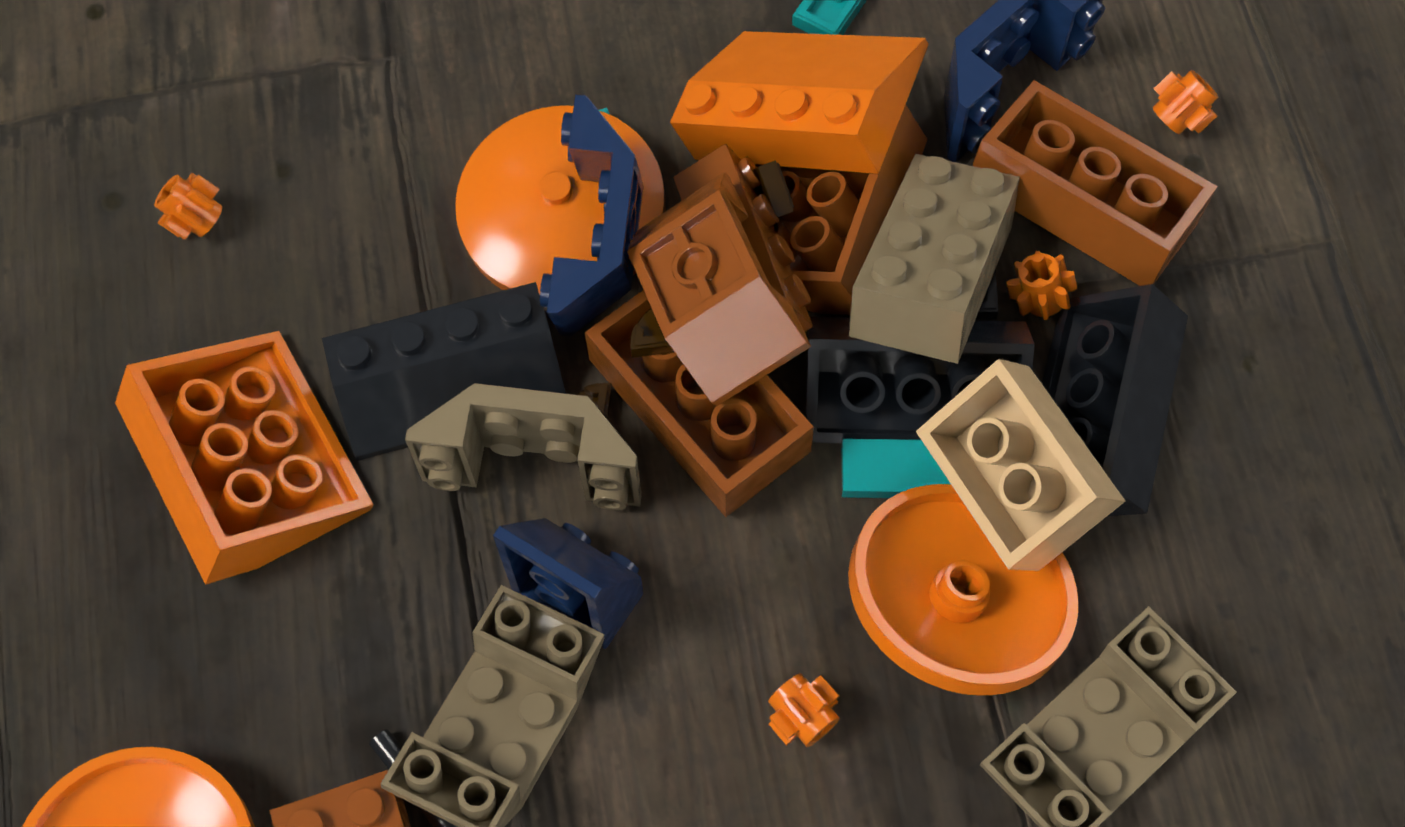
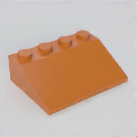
M744 31L688 80L670 124L695 160H701L724 144H727L740 159L748 156L754 164L764 165L776 160V163L779 162V165L784 167L879 174L929 44L926 38Z
M280 331L128 364L126 366L115 404L205 585L258 569L371 511L374 504Z

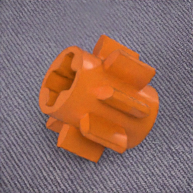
M1190 70L1184 77L1180 74L1176 75L1171 71L1154 87V90L1160 96L1158 97L1159 101L1153 106V110L1163 123L1177 134H1181L1187 127L1191 131L1195 130L1200 133L1217 117L1216 113L1211 109V104L1219 98L1218 94L1206 80L1193 70Z
M191 173L187 180L179 175L173 176L163 186L154 203V206L164 213L159 219L158 224L184 240L190 232L198 237L204 236L214 226L222 212V205L213 199L218 193L219 188L199 174Z
M1036 251L1035 254L1028 256L1022 262L1016 261L1014 263L1017 278L1007 281L1010 299L1017 300L1022 316L1030 312L1036 316L1043 317L1044 320H1048L1049 316L1058 313L1062 308L1069 309L1071 307L1068 292L1076 290L1077 283L1074 271H1067L1063 255L1060 254L1054 258L1051 255Z
M799 673L786 681L769 698L768 703L776 711L769 717L771 720L769 726L786 745L798 737L806 747H810L824 737L840 720V717L832 709L838 704L837 699L840 695L822 675L810 684L802 673Z

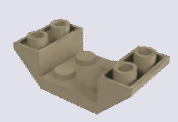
M474 383L407 429L405 441L422 481H426L428 485L439 490L457 491L461 486L477 487L484 447H490L493 452L504 456H520L524 451L545 454L547 458L557 462L571 463L578 461L585 500L593 501V504L597 507L607 510H623L627 505L638 507L641 505L642 494L637 456L588 396Z
M501 585L472 632L475 651L423 737L413 732L410 734L380 784L382 789L457 827H505L522 809L577 711L605 634Z
M1148 606L1106 646L1101 655L1027 725L1023 723L981 762L980 766L1038 827H1099L1227 703L1237 691Z

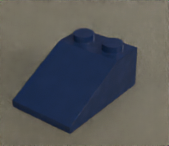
M542 518L501 525L493 534L511 589L605 634L601 646L604 649L611 643L643 595L641 576L637 574L639 572L637 566L617 552L611 551L607 556L590 546L592 543L591 539L572 524L565 522L559 527L550 520Z

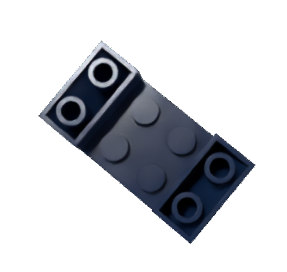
M998 0L955 38L944 93L947 158L951 162L959 161L969 151L973 154L977 153L982 139L992 129L993 116L1000 106L998 95L1003 76L999 72L1007 64L1011 67L1017 65L1025 57L1029 49L1056 71L1071 58L1076 61L1081 59L1095 42L1096 36L1093 34L1095 24L1105 11V6L1102 4L1103 0Z
M576 94L573 113L565 112L563 116L561 143L562 146H568V161L574 162L580 180L599 182L598 200L599 203H604V224L595 223L593 229L591 253L592 257H597V261L554 257L552 274H543L540 287V306L547 307V317L552 320L559 334L570 337L631 290L634 266L627 250L636 231L639 230L644 189L635 154L586 95Z

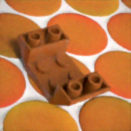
M725 172L637 230L627 250L665 340L715 406L725 402L811 347L791 303L770 285L741 225V222L749 218L730 177Z

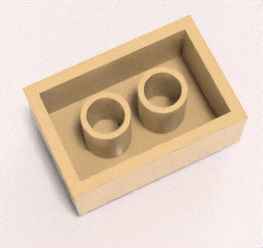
M998 359L916 431L1008 570H1041L1125 502V499L1029 366Z

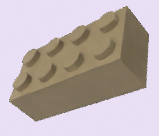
M915 154L853 285L849 337L958 364L1012 228L1020 177L1001 173L992 168H978L951 162L942 157Z

